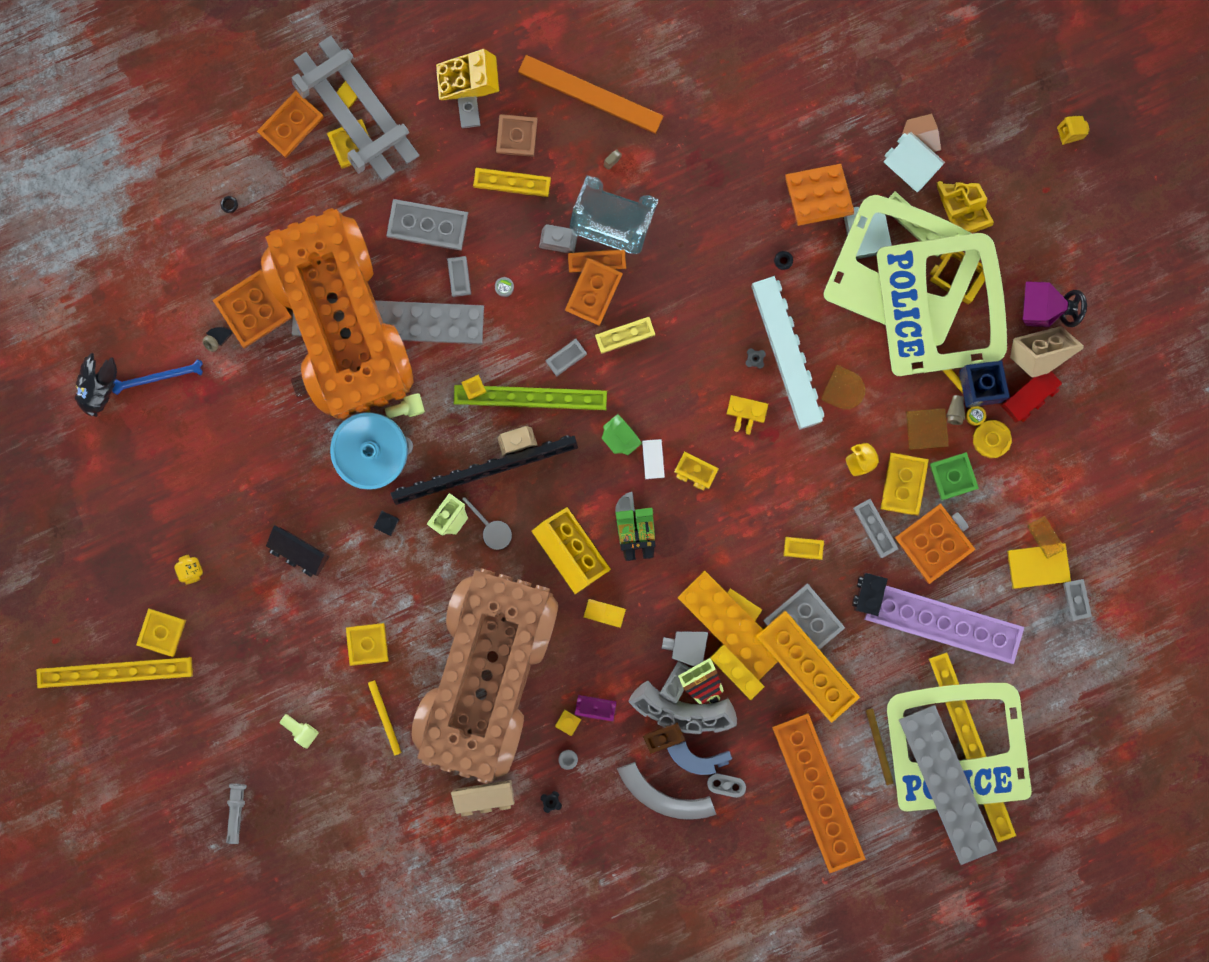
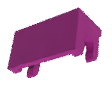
M578 695L575 715L613 721L616 701Z

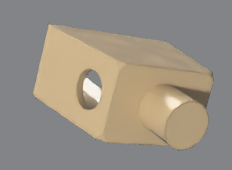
M528 426L502 433L497 438L503 456L522 451L528 447L538 446L533 429Z

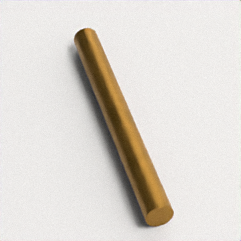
M873 708L867 709L866 714L886 785L894 784Z

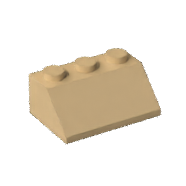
M511 780L457 788L451 792L456 814L461 813V816L473 815L472 811L480 810V813L492 812V808L499 807L500 810L511 809V805L515 804Z

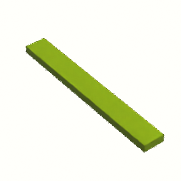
M454 385V405L606 410L607 391L498 386H484L487 393L469 400L463 386Z

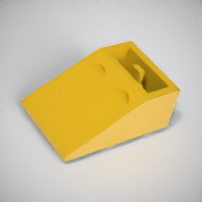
M485 49L436 64L439 100L481 97L499 92L496 56Z

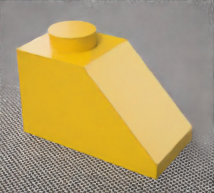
M1083 116L1066 117L1057 126L1062 145L1084 139L1089 134V125L1087 121H1084Z
M589 599L584 618L621 628L626 609Z

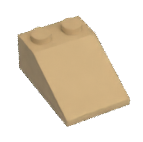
M1060 326L1014 338L1010 358L1031 377H1037L1051 372L1081 351L1084 345Z

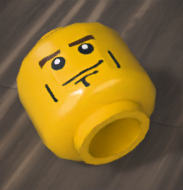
M189 555L180 557L178 559L179 562L174 566L179 581L185 582L186 585L199 581L203 571L198 558H190Z

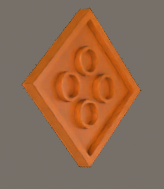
M841 164L785 174L798 226L854 215V208Z
M261 269L213 299V302L244 349L292 319L287 308L272 294Z
M941 503L894 537L928 584L976 550Z

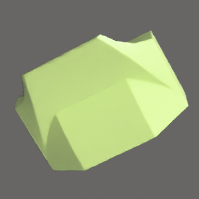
M449 493L427 525L442 536L445 534L456 535L468 519L465 512V504Z

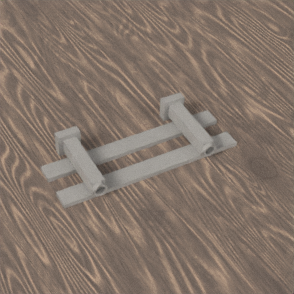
M329 36L319 43L320 48L329 59L316 66L307 52L295 58L294 62L304 75L302 77L298 73L292 77V84L303 99L309 96V89L313 87L360 151L357 153L354 149L347 153L348 160L357 173L363 172L365 164L369 162L383 181L395 173V171L381 153L394 146L406 164L419 157V154L406 138V135L409 134L407 127L404 124L397 125L352 65L351 60L354 57L350 50H341L332 36ZM337 71L340 73L383 131V136L375 141L370 139L327 81V77Z

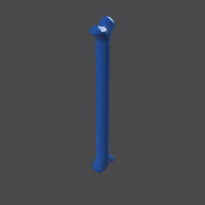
M197 359L194 364L123 382L115 379V386L112 391L118 395L126 388L192 372L201 376L203 373L201 369L203 362Z

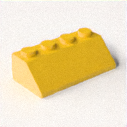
M568 507L546 519L532 530L538 542L575 594L611 570Z

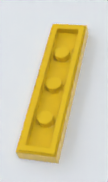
M476 168L473 187L549 197L551 177Z

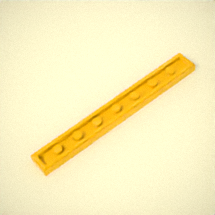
M192 657L36 669L37 688L193 677Z

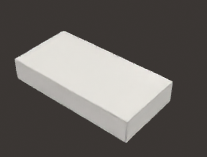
M661 439L642 441L645 479L664 478Z

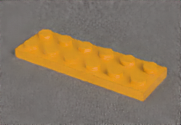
M703 571L677 597L758 680L778 662L756 637L763 629L706 571Z
M786 611L756 636L831 723L860 698Z

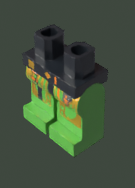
M652 508L635 510L637 529L634 526L633 510L616 512L621 552L623 551L625 561L636 560L635 550L642 549L643 559L654 557L656 544Z

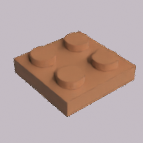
M500 114L496 153L534 157L538 118Z

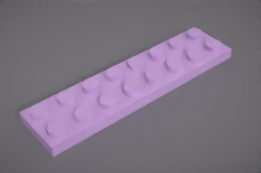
M889 586L885 588L879 616L866 613L864 619L1010 664L1015 662L1024 627Z

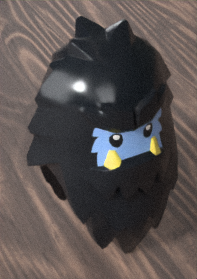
M90 353L88 357H85L80 367L76 381L77 393L74 398L79 408L85 414L97 417V413L103 411L109 401L110 394L115 386L117 366L114 358L111 357L109 360H105L99 372L95 374L96 360H94V353Z

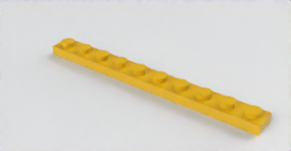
M947 652L929 658L939 687L959 685ZM966 701L945 702L966 759L986 757ZM1004 802L983 804L997 842L1015 837L1016 834Z

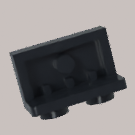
M863 573V576H859L857 582L859 592L858 595H854L852 606H855L854 611L879 616L888 579L868 573Z

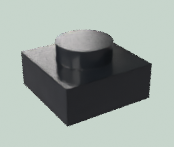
M381 511L373 528L392 536L400 519Z

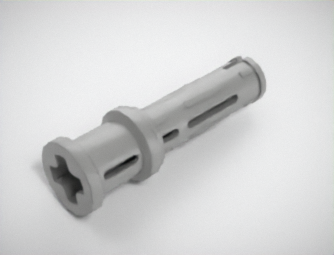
M229 784L231 790L230 800L227 801L230 808L226 841L229 844H239L241 811L245 805V801H243L244 789L247 787L245 784Z

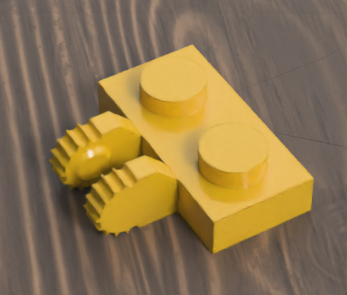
M731 395L726 415L737 417L734 428L735 432L740 430L741 419H748L745 431L746 434L750 435L753 421L764 423L768 404Z

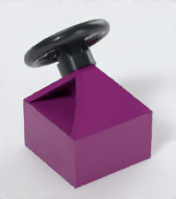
M1026 282L1023 321L1026 326L1050 327L1059 317L1066 327H1075L1082 322L1087 312V299L1083 292L1071 290L1063 297L1050 282ZM1075 295V298H1074L1073 301H1072V300H1069L1070 297H1072V296ZM1081 300V311L1078 314V304ZM1065 315H1071L1074 321L1069 322Z

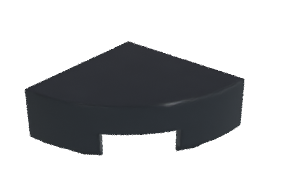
M215 327L206 332V334L214 337L218 345L222 346L233 332L225 327Z

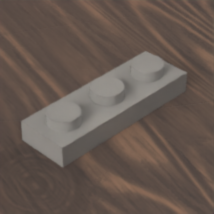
M871 499L853 508L880 558L898 550L896 543Z

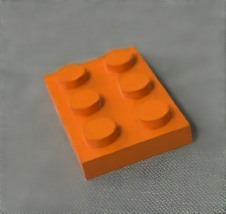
M295 90L257 132L286 158L324 118V115L305 98L303 99Z
M588 258L565 311L600 326L623 273Z

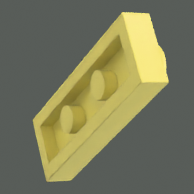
M646 317L596 334L595 337L600 352L603 354L655 336L650 317Z

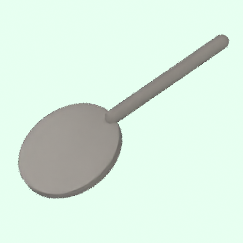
M463 497V501L486 525L483 531V539L486 545L496 550L505 548L512 538L509 526L502 521L488 523L468 499Z

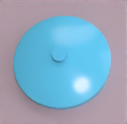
M374 412L356 414L343 421L336 429L330 447L331 460L339 476L350 485L361 489H377L394 481L406 464L408 451L407 442L400 427L387 416Z

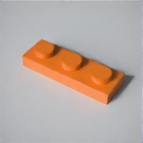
M625 249L568 253L569 272H582L588 258L612 269H626Z

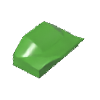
M618 414L603 426L602 440L614 454L624 453L628 456L642 444L637 435Z

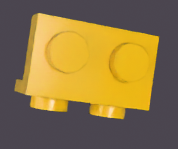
M684 452L674 473L677 474L676 478L684 482L690 480L694 482L693 486L704 491L705 488H710L719 468Z

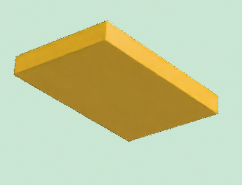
M890 453L881 510L919 516L929 459Z
M1066 543L1007 551L1012 589L1071 582Z

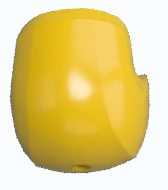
M869 443L853 446L851 450L854 453L846 457L847 466L853 476L869 473L879 463L878 455Z

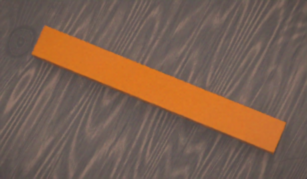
M528 55L525 56L518 71L519 74L654 134H656L664 117L659 113Z

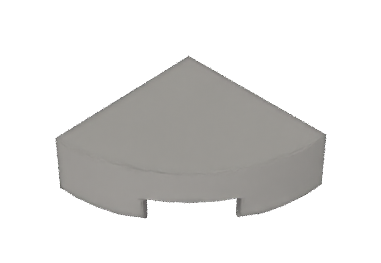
M633 492L626 493L619 499L616 505V512L635 511Z

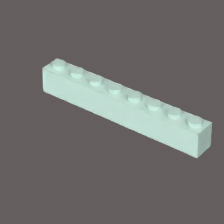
M775 276L755 282L751 287L798 428L800 430L819 424L823 421L824 412L822 407L817 405L818 394L816 389L811 387L810 381H812L810 371L805 369L804 363H806L804 353L799 351L798 345H800L798 335L793 333L792 327H794L792 317L787 315L786 309H788L786 299L781 297L780 291H782L780 281H776Z

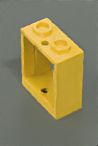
M960 251L942 254L940 256V259H942L940 265H935L930 272V275H932L930 281L949 292L951 285L938 278L951 256L962 262L965 253ZM978 262L975 269L979 274L962 299L966 304H970L985 281L983 266L980 262Z

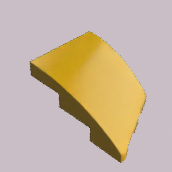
M941 181L937 182L943 206L951 223L970 233L993 226L994 221L986 208L987 197L980 184H964L960 182L943 184Z

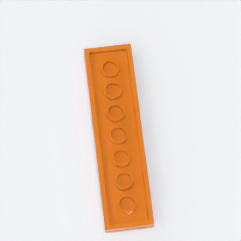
M809 713L773 726L772 729L828 872L833 873L866 860Z

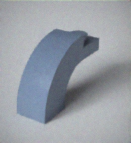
M685 741L667 748L672 759L681 768L699 775L716 773L714 765L722 767L728 765L729 760H732L729 751L707 758L695 756L689 751Z

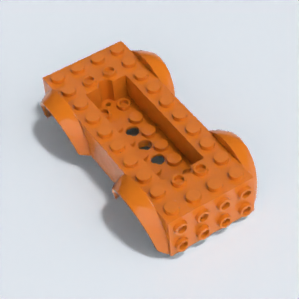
M331 208L325 210L323 215L317 217L313 215L307 217L305 222L300 224L295 222L289 224L287 229L282 231L277 229L270 232V235L265 237L268 247L261 257L262 271L267 285L275 298L283 306L293 310L308 354L301 363L302 378L306 390L317 408L325 414L345 421L355 413L369 412L373 406L382 407L389 404L388 401L391 399L400 400L406 397L414 383L411 365L396 327L383 323L368 284V281L373 276L370 256L356 221L353 218L343 216L337 209ZM329 293L337 294L338 300L335 303L327 301ZM338 311L344 312V319L341 321H336L334 317ZM343 328H348L351 331V336L348 339H343L340 336Z

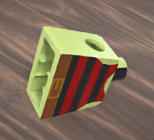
M711 658L678 676L684 690L699 704L707 701L710 704L719 702V694L723 693L724 690Z

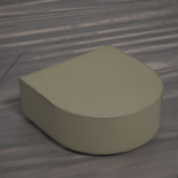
M616 149L604 160L603 166L610 170L620 160L622 154Z

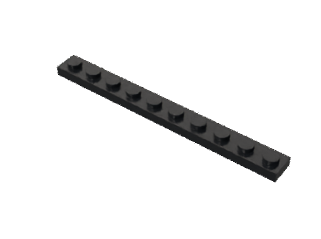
M575 435L563 436L555 442L547 441L536 448L528 447L523 452L517 454L514 452L509 453L504 458H493L481 465L473 464L468 469L462 471L454 470L446 476L438 475L427 482L419 481L411 487H399L394 492H391L392 500L395 505L578 449Z

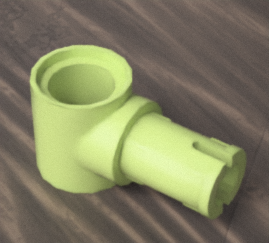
M419 393L406 396L400 404L385 408L388 418L403 414L412 417L425 412Z
M287 714L280 721V724L293 733L294 740L306 749H308L319 734L309 724L298 723Z

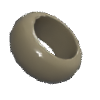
M205 336L203 338V345L207 350L215 352L218 349L219 345L214 337Z

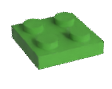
M967 452L929 464L941 501L979 489Z

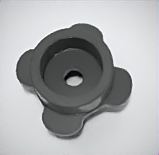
M749 349L747 351L748 360L745 362L746 366L763 368V359L766 356L765 351Z

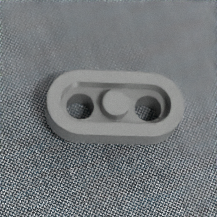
M715 773L707 781L709 790L716 794L737 798L741 797L746 791L744 781L737 777ZM714 780H720L718 787L713 785ZM733 784L739 785L737 791L732 789Z

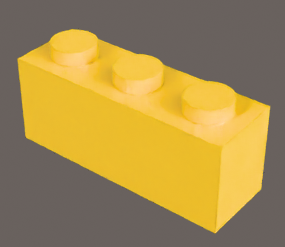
M722 645L709 657L749 700H752L765 687L725 645Z

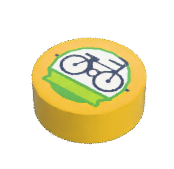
M971 407L966 413V419L969 424L978 426L985 421L986 412L982 407Z

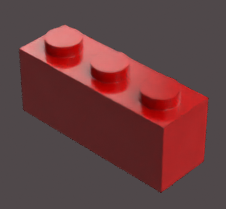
M1052 371L1033 377L1006 400L1001 407L1015 423L1020 420L1024 422L1031 416L1030 411L1034 408L1038 410L1046 403L1044 401L1045 398L1048 396L1052 398L1060 391L1058 387L1062 382Z

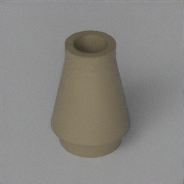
M954 395L952 397V402L946 415L949 424H963L965 420L963 396Z

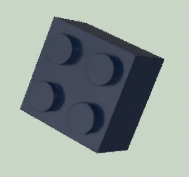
M1002 360L965 365L959 370L966 408L1003 403L1010 398Z

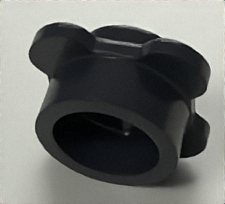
M553 791L552 794H543L540 800L543 802L544 812L549 813L551 810L561 809L562 804L559 802L558 792Z

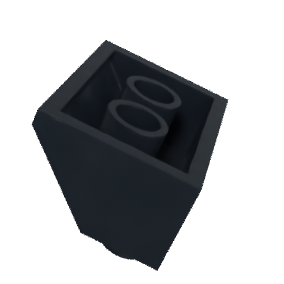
M274 525L266 547L270 548L269 553L278 558L282 555L287 558L286 563L293 567H296V565L302 567V572L310 577L313 574L318 576L330 557Z

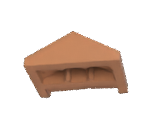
M932 114L907 120L902 135L904 133L908 135L912 132L933 152L941 151L939 131Z

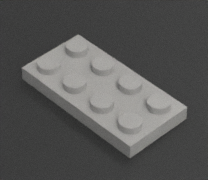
M393 199L386 236L387 238L462 251L468 212Z

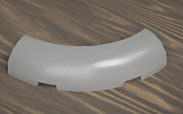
M649 681L640 685L629 699V703L643 716H649L658 721V725L663 727L678 722L681 731L684 733L701 734L704 731H714L716 733L737 725L736 712L729 699L712 704H689L681 701L674 704L660 696V691L652 686Z
M635 762L617 768L622 781L629 791L641 803L657 813L686 820L716 815L710 796L693 800L673 798L652 787L642 776Z

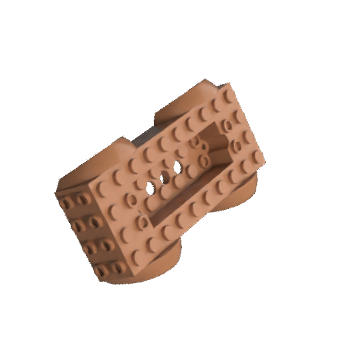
M481 568L480 572L475 570L473 576L462 580L452 594L447 610L446 625L448 632L454 640L439 687L430 690L417 708L412 725V741L419 750L417 758L422 760V764L428 766L440 765L441 770L447 772L456 770L459 771L458 775L466 778L475 776L478 777L477 781L488 784L498 780L499 777L507 775L512 765L524 722V715L518 707L531 665L540 663L545 655L557 616L558 602L553 597L554 594L549 593V588L536 585V588H532V583L519 579L517 583L512 582V577L499 574V577L494 576L495 572ZM491 651H495L498 654V660L494 663L489 662L487 659V655ZM485 670L492 672L493 676L490 681H485L482 677ZM480 688L485 689L487 692V696L483 700H479L476 697V691Z

